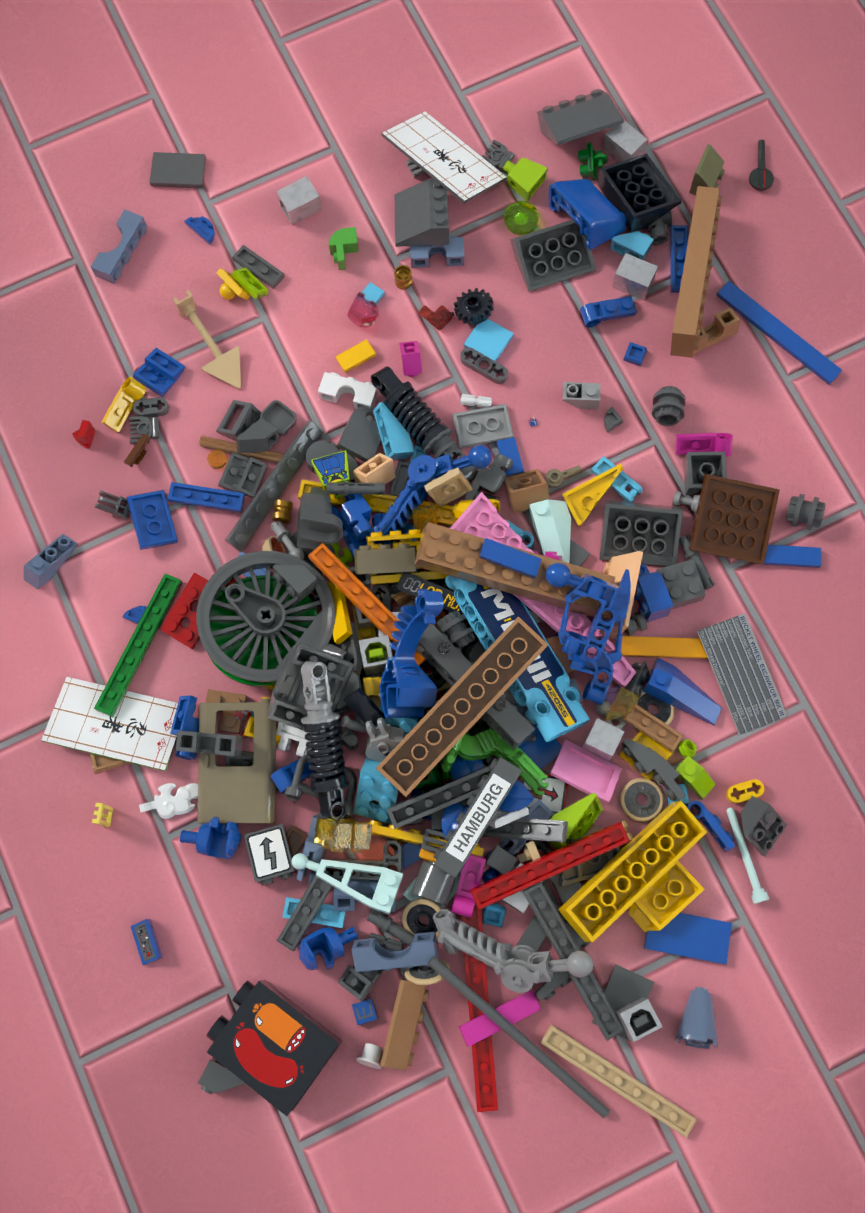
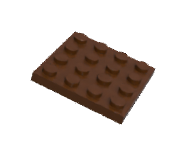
M705 474L689 550L764 565L780 489Z

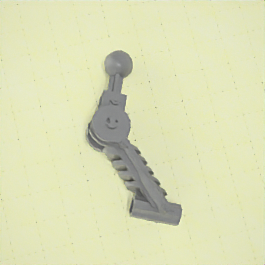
M441 909L433 916L439 932L437 940L444 945L445 950L449 954H455L462 950L475 959L493 967L495 973L501 975L504 986L517 993L528 992L532 988L533 983L551 982L554 972L569 971L573 976L583 978L588 976L593 969V959L584 951L572 952L568 959L552 960L550 951L537 952L527 945L512 947L509 943L497 942L492 937H488L483 932H479L477 929L456 919L455 914L448 911V909Z

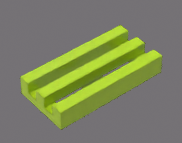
M247 268L233 271L231 276L254 299L260 298L263 295L267 296L269 290Z

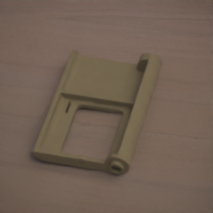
M261 699V702L200 703V733L217 734V713L219 711L254 712V762L252 766H218L216 764V754L199 753L198 823H207L213 817H219L220 823H275L276 785L270 776L276 772V721L267 717L271 699Z

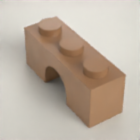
M731 307L715 314L710 325L705 328L701 327L698 351L694 350L693 355L738 333L740 319Z

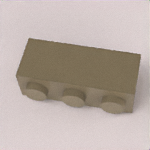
M383 544L375 549H371V545H361L359 549H354L356 574L416 572V566H414L416 560L415 548L410 547V544H398V548H391L390 544Z

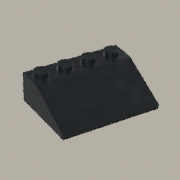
M647 153L600 168L597 185L606 198L620 212L624 213L627 220L626 226L630 232L646 228L681 204V199Z

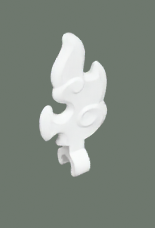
M173 783L164 784L158 788V791L161 792L160 796L155 795L154 801L139 805L140 812L156 809L159 816L164 819L189 813L195 808V804H191L190 801L198 798V784L191 783L178 788L175 796H172L170 793L176 785Z

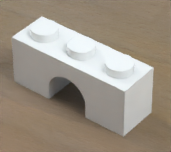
M324 372L318 389V395L321 400L337 404L342 394L351 393L354 395V409L360 407L373 409L378 396V389L370 382L363 383L352 377L345 378L334 372Z

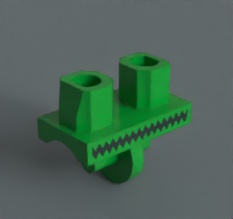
M592 142L586 143L587 149L578 151L580 162L588 161V164L581 165L579 170L582 177L591 176L592 180H597V165L599 169L603 168V165L608 160L607 155L602 154L601 150L597 151L596 154Z

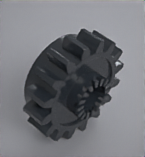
M475 288L474 291L468 289V293L462 292V297H457V302H454L455 314L459 321H463V324L475 325L482 323L491 316V311L494 310L492 297H490L489 292L485 293L484 289L480 292L478 288Z

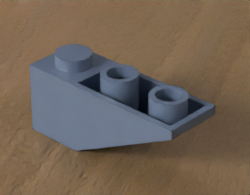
M62 534L24 565V580L39 590L53 578L77 547L78 543Z

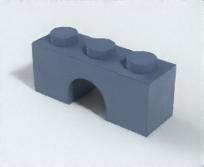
M450 237L448 245L410 246L411 268L429 267V259L434 254L443 255L446 258L447 266H464V237Z
M350 879L348 887L372 900L379 880ZM334 887V911H355V905L358 901ZM396 898L394 900L391 911L396 910Z

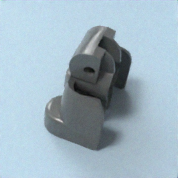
M311 487L310 493H304L301 496L297 517V531L290 539L296 548L303 550L305 555L303 561L310 564L316 570H320L308 558V555L322 543L335 555V550L331 544L337 543L343 537V522L339 517L332 514L330 495H327V492L321 488Z

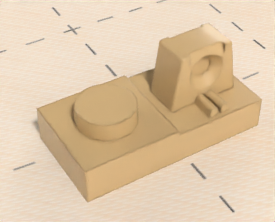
M534 841L526 843L523 850L524 853L517 856L519 863L531 862L540 858Z

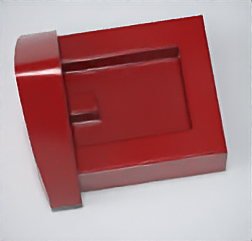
M82 420L80 429L73 432L72 435L81 446L87 449L91 447L95 428L90 421Z

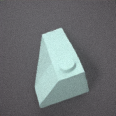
M547 499L529 504L531 519L542 554L545 555V551H555L557 555H562L563 562L569 563L571 516L566 501Z

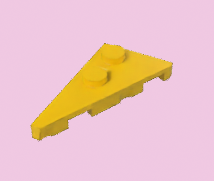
M622 464L562 494L579 527L623 470Z

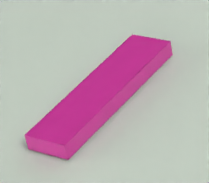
M529 990L494 1008L511 1024L541 1010L533 990ZM485 1014L458 1026L467 1047L502 1030Z

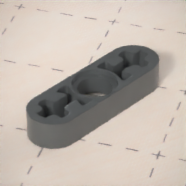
M468 347L461 351V363L496 384L506 382L508 378L506 367L473 348ZM471 354V355H472V359L469 358V359L467 360V359H466V356H469V355ZM486 362L489 364V368L483 370L479 367V364ZM497 373H503V376L496 377Z

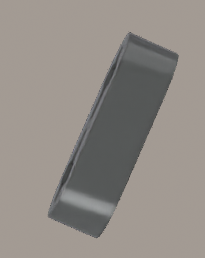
M162 397L141 399L133 405V410L137 416L148 418L164 416L169 412L170 408L168 402ZM159 404H163L161 410L157 408L159 407ZM141 406L145 407L143 412H140Z
M387 583L376 584L372 589V593L392 612L390 586ZM380 587L383 591H385V593L382 595V598L381 593L377 592V590Z

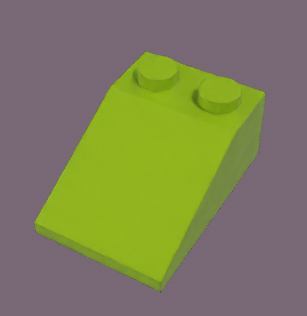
M592 793L554 814L551 819H548L568 822L566 843L548 841L550 846L558 850L569 845L570 840L586 835L603 811L597 794Z

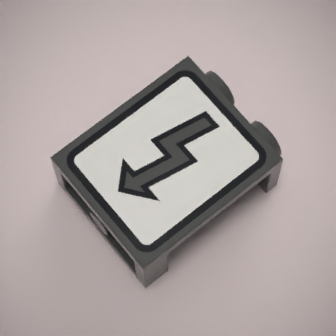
M284 824L244 835L254 880L256 883H261V886L273 883L275 878L280 877L281 880L293 877L292 873L297 872L292 865V857L286 838L287 831Z

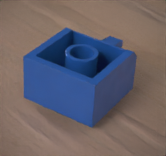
M645 564L640 565L634 600L638 601L640 606L638 611L643 614L646 623L668 616L673 608V603L662 575L658 572L650 573Z

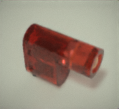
M426 305L419 311V314L438 331L443 329L454 316V312H450L443 305L435 312Z

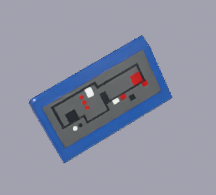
M145 919L130 926L143 966L163 958L150 919Z

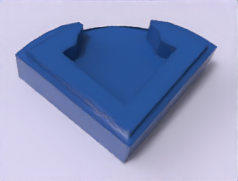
M138 606L126 611L122 617L138 624L147 607Z

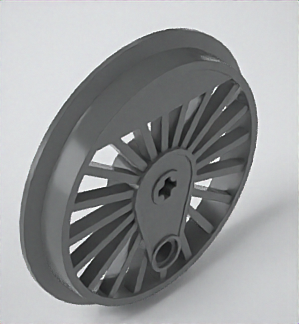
M257 551L232 559L211 576L202 590L198 601L196 613L197 629L204 649L210 658L223 670L248 681L275 682L279 678L288 655L298 643L319 651L329 644L335 624V605L326 581L310 564L296 556L283 552ZM275 564L304 565L317 578V586L306 596L315 592L319 600L287 610L300 600L294 597L282 605L290 596L286 590L282 597L277 600L283 583H277L273 597H270L271 568ZM266 568L265 594L260 592L254 572L256 569ZM250 571L256 591L247 588L239 576ZM233 579L237 582V584H231L228 587H225ZM221 591L225 593L228 604L216 600ZM235 593L240 594V597L237 599L231 598ZM217 606L233 611L238 616H211L212 608ZM322 606V611L318 616H289ZM210 622H244L211 632ZM287 622H312V623H311V625H310L308 628H303V627H300V626H297V625H294V624H290V623H287ZM285 628L303 633V635L298 638ZM246 629L220 647L214 640L216 637ZM280 633H283L296 644L291 648ZM251 634L231 659L223 653ZM257 636L247 665L243 666L236 663ZM275 637H277L280 640L282 645L288 651V654L284 657L283 660L281 658ZM264 639L263 670L253 669L254 659L260 643ZM268 639L272 641L279 664L276 669H268Z

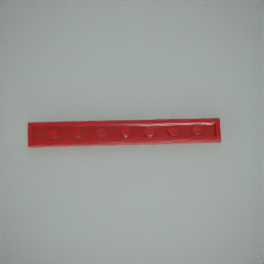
M620 821L470 889L480 910L630 842Z

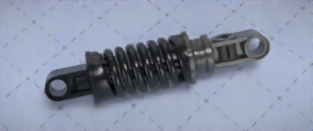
M388 366L371 375L373 386L385 397L383 403L398 419L404 429H407V432L411 434L417 444L421 445L420 447L424 454L432 452L435 459L447 454L453 460H456L458 456H460L459 458L465 457L464 453L456 446L457 443L449 438L452 430L444 423H441L440 418H436V413L432 412L430 407H427V403L423 402V398L418 396V392L414 391L415 389L409 381L402 383ZM473 466L460 470L469 482L474 480L478 473L477 468Z

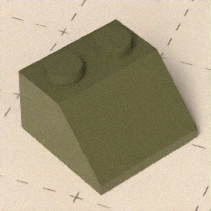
M707 144L696 169L689 191L690 194L696 195L698 186L718 188L719 184L716 182L718 179H722L725 172L722 169L724 160L709 144Z

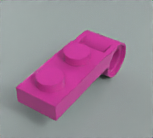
M729 433L676 434L675 453L679 455L686 454L687 452H725V457L732 454L733 435Z
M470 854L462 868L451 913L471 918L475 900L470 889L480 885L486 857Z

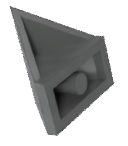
M349 965L338 983L363 1002L383 970H373L370 973L356 972L355 966Z

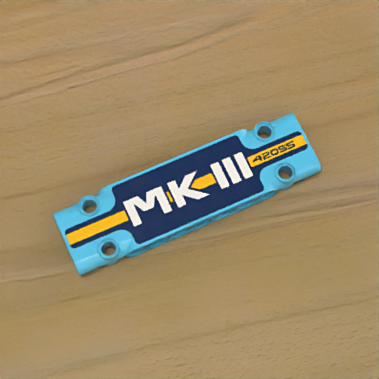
M447 576L445 579L446 585L450 589L455 590V600L485 650L496 641L517 617H520L548 644L542 653L509 687L516 702L520 706H527L526 718L533 724H538L537 728L544 740L549 742L589 722L590 719L579 702L580 696L578 691L574 687L569 686L570 679L525 604L511 593Z

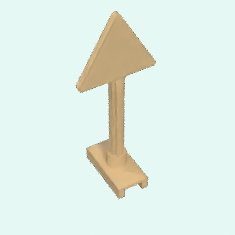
M187 290V297L181 301H178L175 297L173 300L181 317L186 315L191 319L216 358L203 366L202 371L237 389H241L239 346L222 354L196 315V305L191 292Z

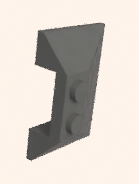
M298 643L288 655L273 689L267 717L304 731L301 719L307 716V710L304 708L306 702L303 693L302 665L307 661L325 664L330 687V699L333 701V706L331 707L334 713L354 664Z

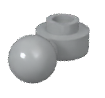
M604 700L602 705H596L597 713L606 716V723L614 726L611 722L615 721L618 723L615 727L623 730L626 722L622 720L624 718L622 713L612 712L611 704Z

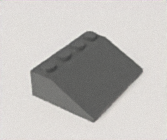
M601 89L593 90L588 95H578L571 101H560L559 105L545 106L541 111L537 112L541 133L557 145L624 123L622 115L609 94Z
M428 179L394 194L395 247L449 244L446 188L435 179Z
M574 220L510 239L516 261L528 291L596 270L592 252L585 245V242L588 241L585 234H580V226Z
M605 500L599 559L610 560L615 556L641 551L643 552L641 564L660 566L676 564L683 510L681 507Z

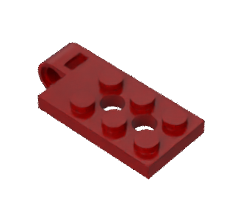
M195 572L159 629L191 649H194L200 639L196 622L197 612H193L192 604L199 601L202 590L208 582L207 579ZM233 579V580H232L230 583H228L225 587L229 586L230 584H232V583H234V582H236V581ZM185 618H189L191 621L188 628L182 627V621Z

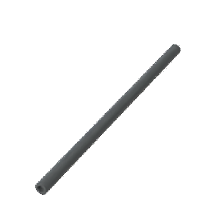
M435 956L429 960L427 964L596 1113L602 1118L609 1114L610 1110L441 961Z

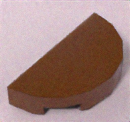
M143 433L124 460L126 465L133 467V464L138 465L147 452L144 450L145 446L150 442L148 435Z

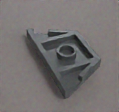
M580 837V838H576V839L570 840V843H569V844H571V843H573V842H575V841H578V840H580V839H582V838H584V837ZM616 847L561 872L559 885L565 886L592 878L621 849Z

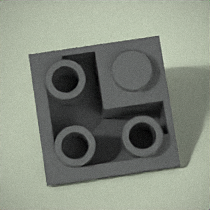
M751 796L741 810L744 836L765 857L768 851L772 849L775 841L783 833L787 824L770 804L754 796Z

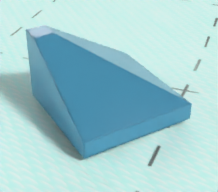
M496 902L486 906L482 923L502 927L506 908Z

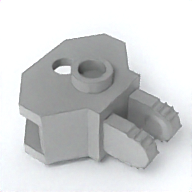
M378 718V727H375L372 721L366 722L369 738L367 739L365 754L368 759L382 762L387 757L386 753L388 751L391 752L407 735L404 729L392 727L390 723L386 724L383 718Z

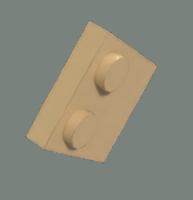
M458 467L449 470L443 476L433 479L430 483L424 485L428 494L439 507L473 490L471 484Z

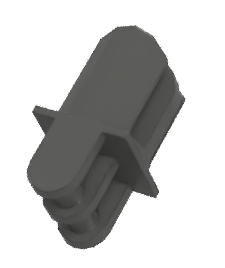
M100 490L99 495L102 497H99L97 501L100 504H95L94 508L111 513L113 517L116 516L128 520L130 510L127 499L123 498V496L118 497ZM120 502L126 503L125 506L120 505ZM118 509L123 510V513H118Z

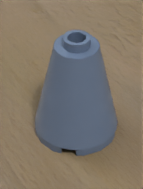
M695 987V990L690 991L675 1036L677 1043L684 1040L686 1041V1046L703 1049H710V1045H713L714 1049L718 1047L712 994L708 992V989Z

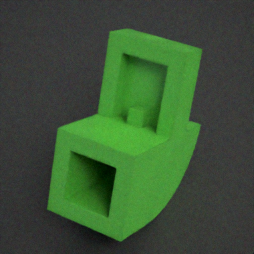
M356 227L339 229L330 237V255L334 256V263H338L339 270L346 269L345 253L359 252Z

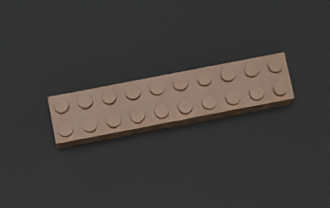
M697 187L672 332L670 353L672 356L693 358L694 350L698 351L709 283L707 279H709L711 265L708 264H711L713 258V251L711 250H714L718 222L715 221L719 220L720 208L717 207L721 206L722 196H719V188Z
M430 522L423 528L414 566L563 609L566 606L565 595L572 587L565 585L564 587L557 588L549 585L545 574L547 568L553 563L565 564L570 569L571 574L581 578L588 574L612 584L615 582L614 576L515 548L542 559L537 576L534 579L479 558L484 538ZM587 596L585 598L580 597L570 603L569 610L594 617L600 602ZM609 611L603 612L601 617L606 616Z
M517 617L376 769L406 797L542 653L548 644L520 617Z

